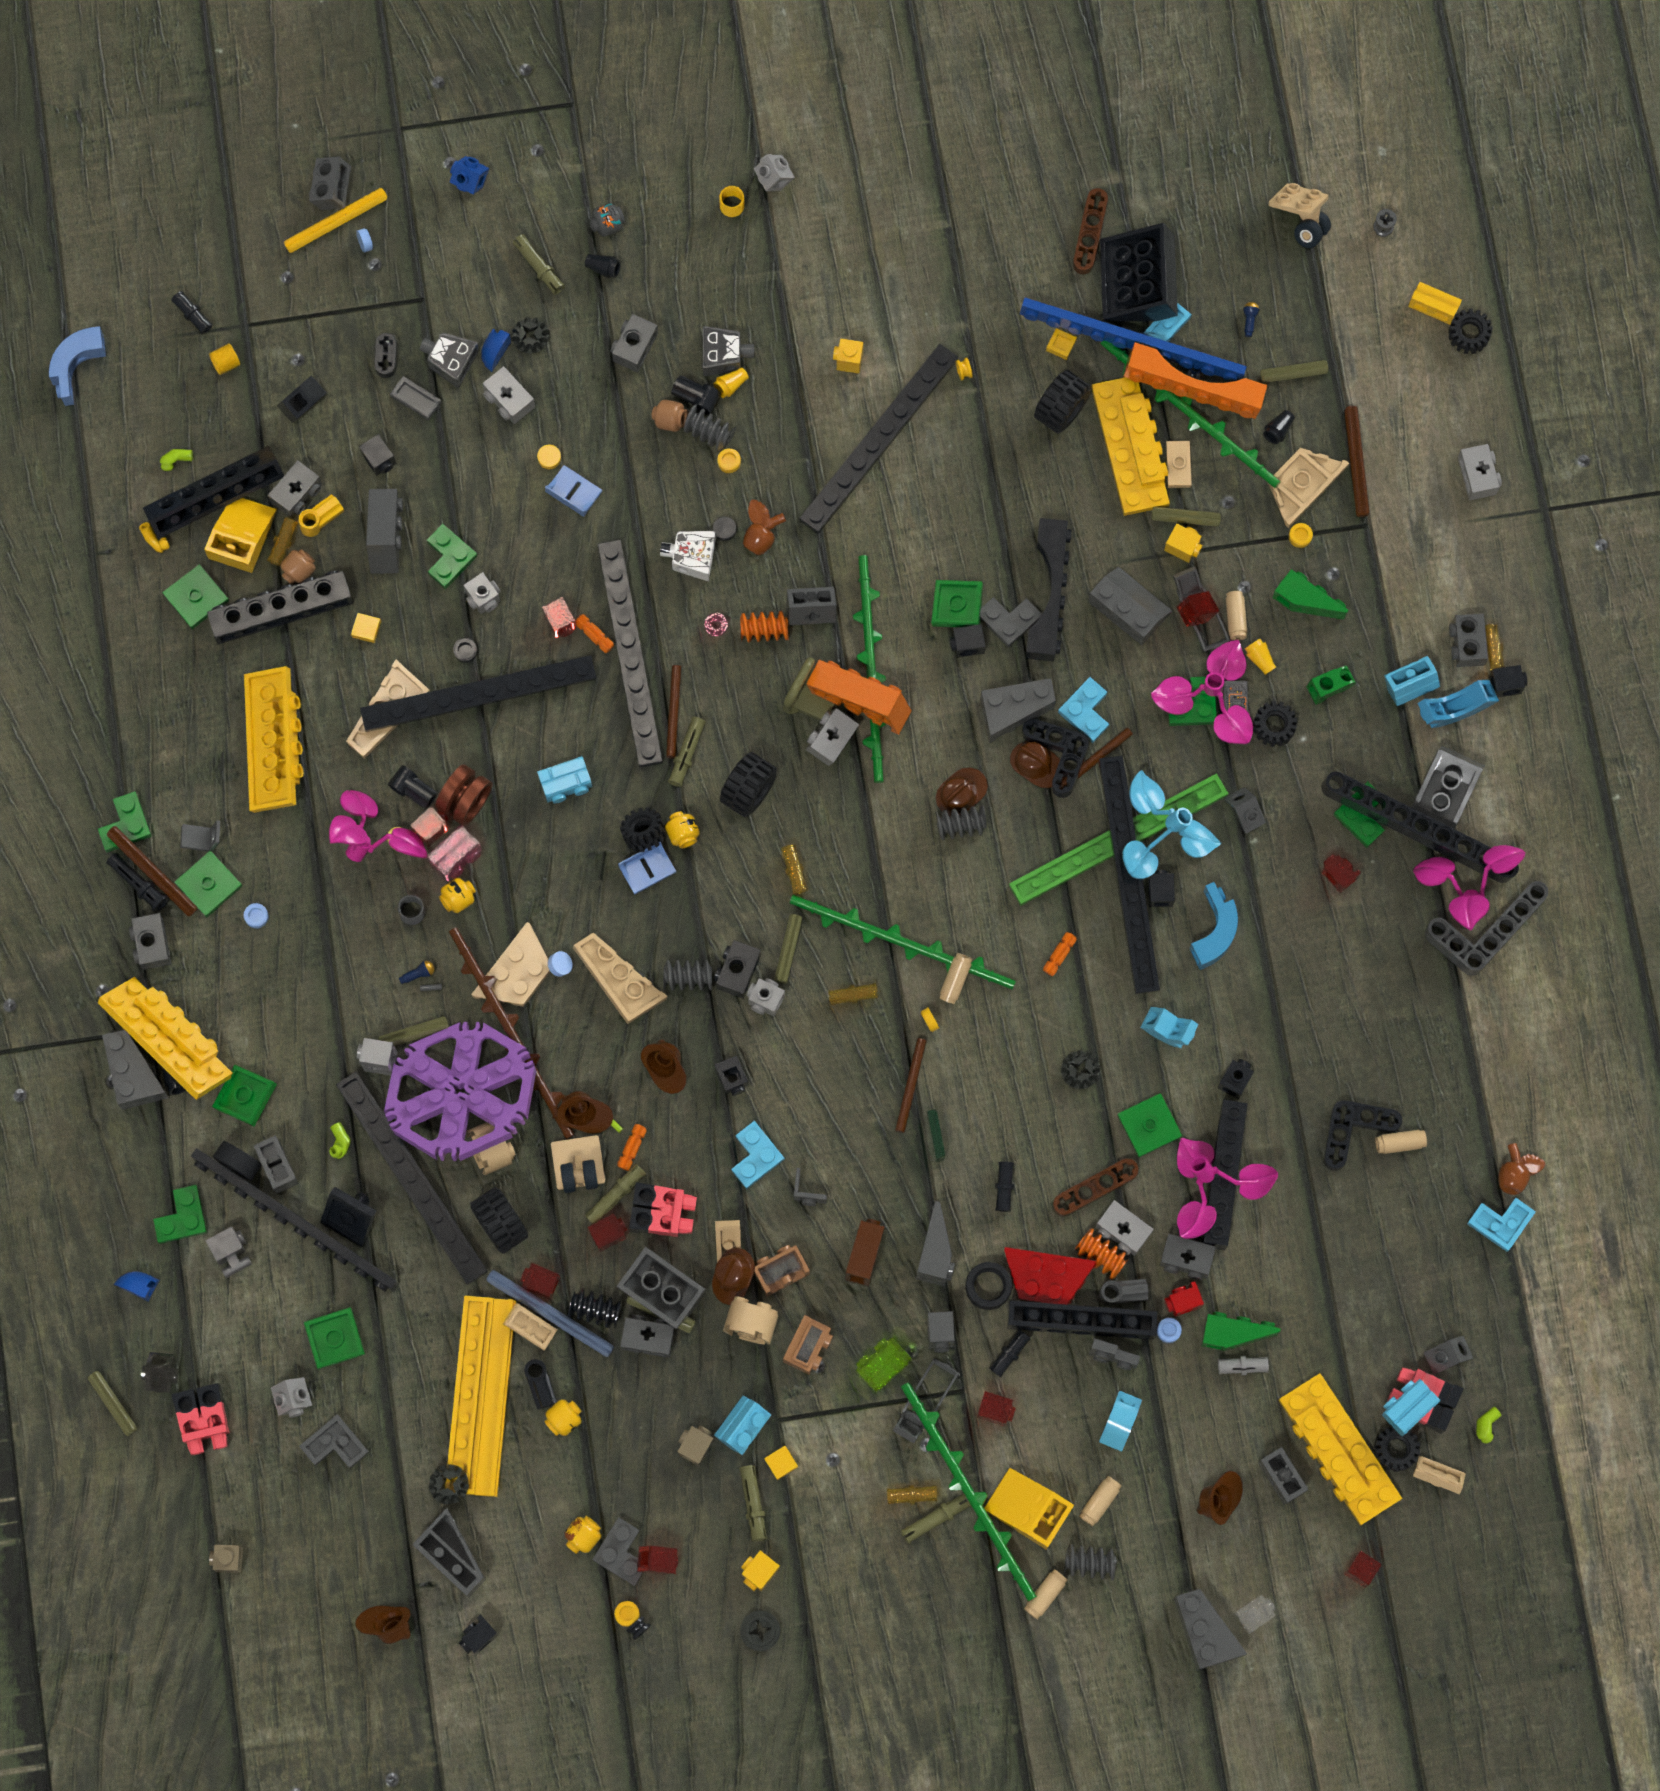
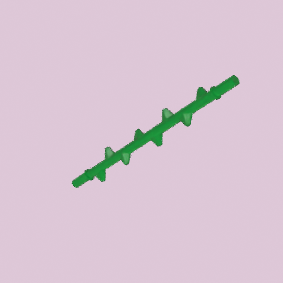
M1102 341L1101 345L1113 354L1117 361L1125 364L1124 375L1129 357L1126 351H1122L1110 342ZM1155 389L1157 391L1155 396L1157 403L1168 400L1190 418L1188 425L1190 431L1202 428L1222 444L1220 452L1222 457L1234 454L1251 468L1255 475H1259L1274 488L1279 486L1281 481L1265 469L1263 464H1259L1256 461L1258 455L1256 449L1245 452L1224 435L1225 422L1221 421L1212 425L1191 408V398H1179L1173 392Z
M861 555L858 557L860 575L858 582H860L862 610L853 615V620L863 624L865 651L858 654L856 659L866 665L867 679L868 677H873L883 683L886 681V676L876 672L874 643L880 641L882 635L873 630L871 602L880 597V592L870 588L869 582L871 578H869L868 556ZM870 719L871 736L862 740V744L872 750L871 760L873 761L874 783H883L882 760L884 758L881 751L880 728L887 724L882 723L879 726Z
M796 895L791 897L790 904L808 910L811 914L821 915L822 926L825 928L834 921L862 931L864 943L868 944L875 937L903 947L906 959L911 960L919 953L945 963L947 973L954 957L943 953L941 941L937 940L930 947L901 937L900 928L897 924L886 931L860 921L858 909L853 908L845 915L821 906L818 902L814 903ZM978 957L971 962L970 974L986 979L989 983L991 981L1013 990L1016 981L994 973V970L984 969L982 957Z
M909 1382L901 1386V1389L912 1405V1410L916 1412L931 1437L926 1445L927 1451L940 1452L954 1476L949 1489L951 1491H963L978 1516L973 1527L974 1530L987 1531L1002 1558L996 1568L998 1571H1010L1014 1577L1013 1580H1016L1028 1602L1033 1600L1037 1596L1024 1576L1025 1573L1021 1571L1007 1547L1012 1534L1010 1532H998L983 1507L988 1496L987 1493L974 1492L959 1467V1463L964 1456L963 1452L950 1451L935 1426L940 1414L938 1412H927L923 1406L924 1403H921Z

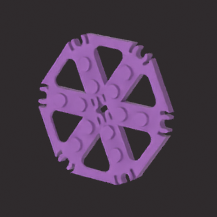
M459 1022L447 1029L409 1045L410 1049H404L408 1058L402 1060L397 1057L396 1060L399 1066L395 1063L393 1064L384 1112L388 1122L393 1119L397 1120L389 1125L396 1136L436 1160L438 1154L441 1161H444L445 1155L452 1153L453 1161H457L458 1157L462 1161L513 1138L512 1134L518 1133L513 1124L519 1122L524 1125L523 1117L528 1120L536 1076L535 1065L532 1060L524 1063V1061L531 1058L526 1047L483 1023V1028H481L480 1023L476 1022V1027L473 1030H469L467 1022H464L463 1025ZM448 1038H454L456 1046L451 1070L425 1055L426 1049ZM485 1039H492L509 1050L504 1058L478 1069L482 1043ZM404 1075H409L432 1089L405 1102H400L397 1099L401 1078ZM519 1078L522 1079L519 1100L515 1104H507L489 1093ZM454 1088L460 1089V1090L464 1088V1090H465L466 1093L459 1092V1093L457 1094V1092H456V1090H455ZM470 1112L495 1127L489 1134L470 1142L465 1141ZM443 1113L439 1135L435 1140L429 1141L410 1129L414 1125Z

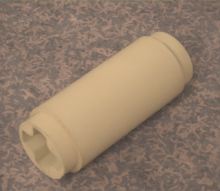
M1231 591L1226 594L1228 633L1231 640L1240 641L1247 638L1245 599L1243 592Z
M960 953L956 954L940 991V999L955 1004L972 965V958Z
M1412 1130L1380 1135L1375 1138L1378 1154H1389L1427 1147V1138L1424 1130Z
M1107 1476L1084 1506L1079 1517L1089 1525L1094 1526L1120 1492L1122 1486L1113 1478Z
M1054 1569L1035 1591L1037 1597L1027 1602L1024 1610L1038 1620L1064 1588L1068 1579Z

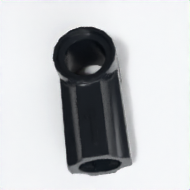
M682 375L676 379L671 390L672 395L692 404V406L696 404L697 411L700 412L702 409H705L706 415L711 414L721 396L720 391L708 384H703L702 386Z
M402 765L387 785L397 794L403 797L407 796L426 810L433 804L438 793L419 780V777L413 771Z
M537 1359L529 1361L525 1365L524 1372L537 1410L554 1405L557 1400L545 1364ZM533 1365H539L543 1369L541 1376L538 1378H533L528 1373L529 1368Z

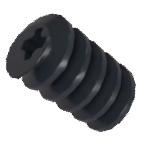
M582 1288L578 1294L574 1292L568 1317H572L577 1312V1319L581 1320L586 1314V1321L588 1323L595 1317L596 1325H601L605 1320L606 1328H610L613 1323L616 1328L622 1310V1300L619 1299L616 1305H613V1297L611 1296L606 1302L603 1301V1294L594 1299V1291H591L586 1297L584 1288Z

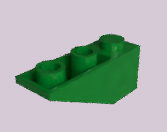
M1292 569L1275 589L1272 597L1292 612L1342 620L1346 618L1348 613L1346 605L1341 600L1331 598L1327 595L1324 588L1319 585L1314 586L1303 573L1295 572Z
M1212 1312V1315L1208 1314L1205 1319L1201 1347L1227 1351L1277 1336L1281 1328L1275 1327V1323L1261 1321V1324L1251 1323V1319L1247 1317L1237 1316L1236 1319L1227 1318L1225 1313Z

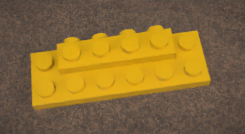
M1126 377L1092 384L1091 389L1123 515L1127 516L1151 511L1153 507H1169L1170 502L1164 483L1165 477L1168 476L1166 463H1161L1159 455H1162V446L1160 441L1155 442L1154 434L1157 433L1155 420H1150L1148 412H1151L1149 398L1144 399L1139 383L1133 382Z
M284 666L244 674L249 811L256 813L296 805L295 785L300 784V778L303 777L304 772L302 765L299 764V755L302 754L303 749L300 741H298V732L301 731L302 726L297 718V709H300L301 703L296 693L291 691L290 668Z
M133 977L99 998L98 1004L196 1100L231 1078L232 1072L216 1057L218 1050L215 1041L206 1039L201 1034L200 1027L194 1022L190 1023L184 1017V1012L180 1007H173L168 1002L165 992L157 991L154 987L147 989Z
M1321 1373L1278 1400L1294 1424L1292 1426L1294 1433L1299 1439L1303 1438L1308 1445L1305 1447L1307 1453L1313 1460L1317 1459L1321 1465L1319 1470L1326 1481L1331 1480L1335 1487L1333 1489L1335 1496L1340 1502L1344 1500L1360 1526L1403 1499Z

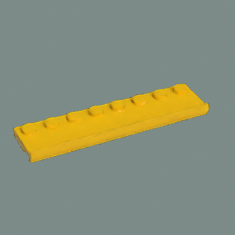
M464 1296L447 1464L456 1465L466 1473L469 1481L466 1495L498 1497L514 1331L503 1323L516 1304V1300ZM458 1477L451 1480L446 1478L445 1489L448 1488L455 1493L453 1483Z

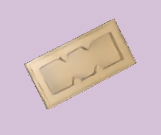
M1166 441L1168 488H1191L1190 441Z
M518 1303L514 1305L503 1323L544 1351L557 1332L556 1328Z
M1423 1456L1418 1457L1413 1474L1416 1478L1457 1494L1461 1493L1466 1475L1464 1472Z

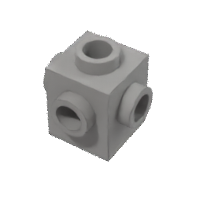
M767 154L760 159V163L754 168L758 180L763 185L765 191H781L795 178L783 155Z
M483 572L463 585L468 596L466 601L473 610L477 608L480 614L485 611L491 612L498 606L500 602L499 593L501 591L494 580L490 582Z
M759 978L756 984H751L746 996L749 997L748 1002L752 1006L751 1009L761 1015L767 1013L775 1017L785 997V990L779 988L778 984L773 980L766 978L764 981Z
M304 1377L284 1380L271 1387L278 1416L289 1414V1418L297 1417L304 1414V1409L312 1406Z

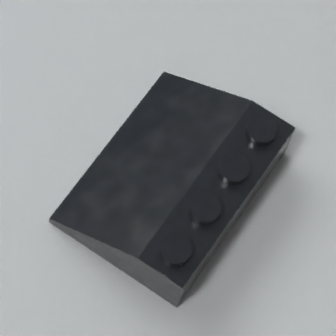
M1165 223L1100 239L1102 309L1105 322L1159 321L1178 316L1175 235Z

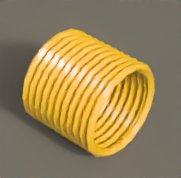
M728 186L720 192V210L725 216L736 217L744 210V194L739 187ZM730 196H735L741 200L735 207H729L723 203Z
M229 343L209 352L210 359L219 375L240 366L238 356Z

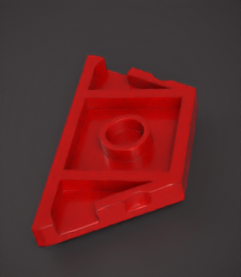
M1008 1247L1004 1249L1018 1298L1022 1300L1070 1305L1075 1298L1076 1292L1086 1282L1085 1279L1089 1273L1097 1266V1261Z

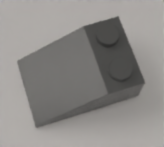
M1441 746L1412 808L1455 829L1485 765Z
M935 1201L916 1279L945 1287L946 1280L951 1281L955 1263L951 1262L952 1253L941 1204Z

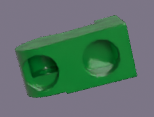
M1343 666L1312 678L1306 688L1315 705L1324 702L1325 699L1351 688L1356 684V681L1348 666Z

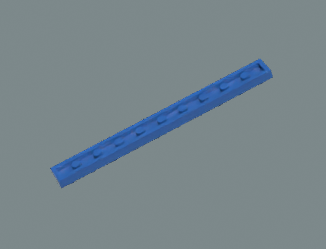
M1024 298L1020 315H1023L1028 320L1043 321L1050 327H1062L1068 329L1073 334L1088 335L1095 341H1107L1118 348L1132 349L1136 342L1157 349L1167 362L1178 363L1186 369L1194 368L1200 370L1208 376L1217 375L1223 377L1228 382L1241 380L1247 367L1028 298Z

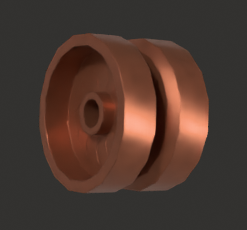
M463 764L453 772L443 786L435 804L436 809L446 815L453 812V819L462 826H466L482 809L492 790L493 783L484 776L475 778V771Z

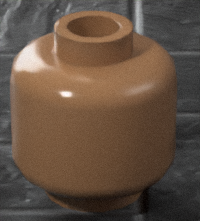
M671 400L660 401L652 410V419L655 420L656 427L660 430L677 432L683 428L688 415L682 403Z
M303 549L299 551L292 550L280 564L284 572L282 577L290 584L294 582L301 584L303 580L309 578L315 571V565L313 564L315 560Z

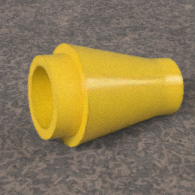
M740 367L733 372L717 377L713 386L720 391V397H731L749 379V376Z
M1258 639L1245 648L1248 653L1246 656L1264 675L1276 668L1266 642L1263 643L1261 639Z

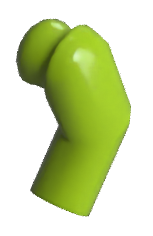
M172 449L160 458L161 469L163 471H171L174 467L173 463L176 461H192L193 450Z
M338 1122L330 1127L336 1140L333 1147H330L329 1153L333 1158L340 1159L347 1153L350 1138L341 1122Z
M1492 1407L1476 1422V1435L1482 1443H1490L1493 1440L1492 1423L1501 1417V1413L1496 1407Z

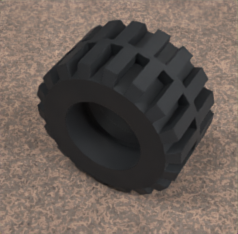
M1069 370L1060 373L1039 400L1034 413L1035 419L1055 433H1061L1074 421L1084 407L1090 395L1091 385Z
M754 752L748 753L737 763L728 776L721 790L720 802L743 817L749 816L759 807L770 791L776 778L777 767Z
M494 1187L470 1203L471 1210L497 1250L502 1254L528 1238L525 1226L500 1189Z

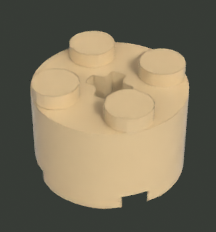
M485 1122L466 1130V1138L471 1137L473 1141L491 1133L495 1127ZM504 1141L473 1155L479 1169L484 1168L483 1175L485 1176L511 1165L512 1160H514L515 1151L511 1142L506 1143Z
M735 1296L734 1301L731 1302L723 1331L731 1336L734 1331L737 1332L739 1339L763 1345L766 1342L769 1345L777 1323L778 1311L771 1309L772 1306L769 1304L757 1302V1305L748 1303L749 1300Z

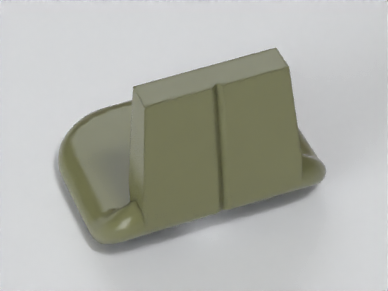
M808 657L805 660L785 697L782 709L787 714L800 712L821 720L827 711L831 712L835 704L812 694L806 685L814 670V658Z

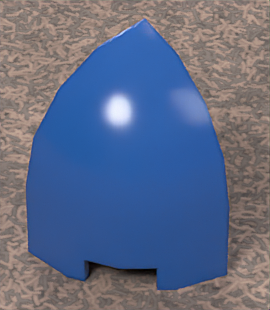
M492 329L483 344L481 359L485 367L491 372L511 344L509 333L503 330L496 333L495 329Z
M136 1271L122 1275L116 1280L114 1285L149 1302L160 1280L146 1273Z

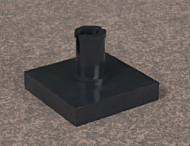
M334 1187L329 1194L320 1223L362 1247L367 1241L376 1210L367 1206L370 1200L365 1194L357 1193L354 1198Z

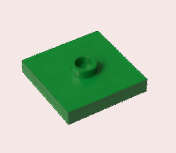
M200 564L162 592L191 629L208 618L207 612L211 611L213 607L225 605L229 602L226 595Z
M936 580L931 620L932 626L968 627L979 625L983 582Z
M211 851L174 882L206 918L242 887V884Z
M234 1064L231 1070L232 1076L224 1083L212 1108L255 1127L277 1084Z
M1161 1093L1117 1114L1138 1158L1182 1138V1134Z
M351 1307L304 1322L318 1370L365 1355Z

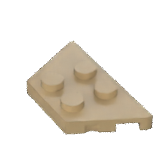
M1300 448L1274 474L1281 483L1277 488L1272 487L1270 484L1269 486L1286 527L1289 528L1349 466L1347 461H1337L1328 458L1329 456L1314 454L1310 450Z
M527 922L486 975L496 977L492 990L500 1003L506 1002L524 1007L550 973L548 958L530 923ZM478 985L471 994L472 997L475 999H486Z

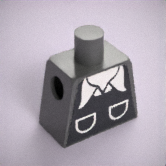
M703 326V376L733 372L741 367V358H754V344H740V332Z
M441 333L436 343L425 338L421 343L420 351L429 355L427 363L432 371L459 388L474 362L479 348L478 343L475 341Z

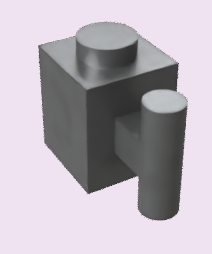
M231 1226L205 1240L219 1265L227 1261L229 1262L230 1266L222 1269L225 1278L252 1265L248 1256L241 1260L237 1257L246 1252L243 1247L246 1244V1240L240 1230L235 1232Z

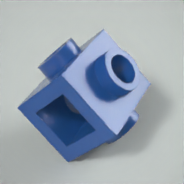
M465 156L453 163L450 170L452 174L450 183L456 185L459 190L474 195L483 188L489 168L480 164L477 159Z

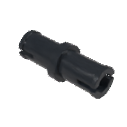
M179 291L173 296L171 301L183 312L184 318L187 321L190 320L201 334L207 333L212 328L213 324L200 312V307L194 305L183 291Z
M999 1162L998 1183H995V1189H997L995 1211L1011 1212V1193L1014 1190V1184H1012L1013 1162Z
M1018 1330L1008 1345L1001 1348V1354L989 1369L1001 1378L1011 1363L1018 1360V1354L1031 1338L1021 1330Z

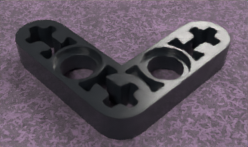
M1027 720L1022 728L1023 738L1026 741L1036 742L1043 747L1063 753L1052 781V791L1059 798L1070 796L1088 752V738L1082 733L1041 720ZM1036 727L1037 732H1034L1033 735L1029 734V730ZM1044 730H1047L1045 732V739H1042V734H1044ZM1052 733H1058L1062 736V740L1053 743L1049 740V736ZM1081 741L1082 746H1079L1077 755L1073 754L1074 744ZM1072 760L1077 764V767L1074 770H1067L1064 767V763ZM1064 776H1066V787L1060 790L1059 785L1062 784Z
M1351 1101L1337 1102L1331 1112L1324 1154L1325 1166L1332 1171H1337L1345 1165L1352 1126L1393 1133L1401 1127V1114L1393 1109ZM1342 1106L1346 1107V1111L1349 1114H1346L1343 1124H1334V1121L1337 1123L1340 1121L1341 1115L1337 1110H1340ZM1362 1111H1370L1374 1116L1373 1121L1370 1123L1363 1122L1360 1118ZM1378 1113H1382L1380 1117L1382 1119H1388L1390 1115L1393 1116V1120L1397 1121V1123L1389 1127L1388 1122L1380 1121L1379 1125H1376ZM1336 1129L1343 1130L1346 1134V1139L1342 1142L1335 1141L1332 1136L1333 1131ZM1335 1147H1344V1150L1340 1148L1338 1151V1158L1342 1159V1161H1338L1337 1165H1334L1333 1160L1329 1159V1157L1333 1156Z

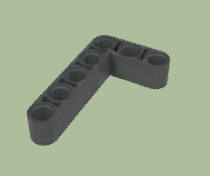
M1540 881L1529 884L1475 945L1442 918H1434L1430 921L1425 930V937L1428 942L1465 974L1470 976L1477 975L1543 904L1548 896V887ZM1530 891H1539L1541 894V898H1533L1531 896ZM1515 907L1523 908L1526 915L1519 916L1515 912ZM1499 925H1508L1510 933H1503ZM1434 926L1441 928L1443 935L1437 936L1433 934L1431 928ZM1484 941L1492 942L1495 949H1486L1483 944ZM1450 943H1458L1461 951H1453L1450 948ZM1475 958L1479 962V967L1470 966L1468 959Z

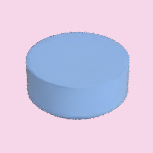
M365 228L357 230L356 234L362 251L364 253L371 251L373 244L369 232Z
M254 903L245 909L244 919L248 926L261 928L268 922L269 914L263 905Z
M559 951L549 957L548 968L553 975L562 977L572 970L573 963L567 953Z
M1173 1318L1161 1320L1156 1329L1158 1338L1165 1343L1177 1341L1182 1331L1180 1323Z

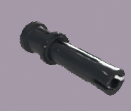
M114 853L108 858L106 864L137 891V897L140 900L144 899L152 907L154 913H158L167 905L170 898L156 889L154 882L146 881L118 853Z

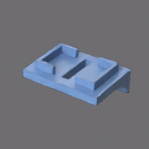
M565 465L552 482L545 486L546 493L583 517L602 493V489ZM580 483L581 485L578 487V489L570 498V500H567L566 498L574 489L576 484Z
M658 842V847L651 846L652 850L650 851L646 848L645 852H639L618 863L634 895L676 873L661 842ZM645 859L654 877L650 879L640 860Z

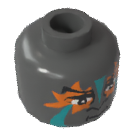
M608 203L593 209L592 218L589 219V223L593 232H598L600 236L606 237L621 231L625 219L619 206L616 207L614 204Z

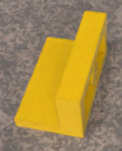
M1419 282L1408 307L1451 325L1462 300Z

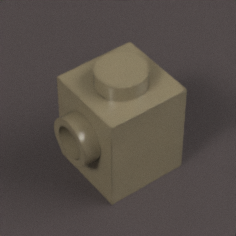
M700 1425L698 1428L692 1426L689 1431L685 1429L678 1441L681 1444L677 1452L678 1455L700 1467L714 1442V1438L710 1436L712 1432Z
M214 1545V1551H210L209 1565L213 1566V1570L219 1573H242L243 1548L238 1545Z

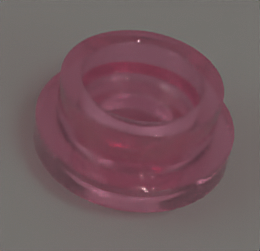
M713 613L705 619L704 627L709 635L721 636L726 632L728 622L722 614ZM715 622H718L721 625L717 629L712 627V624Z

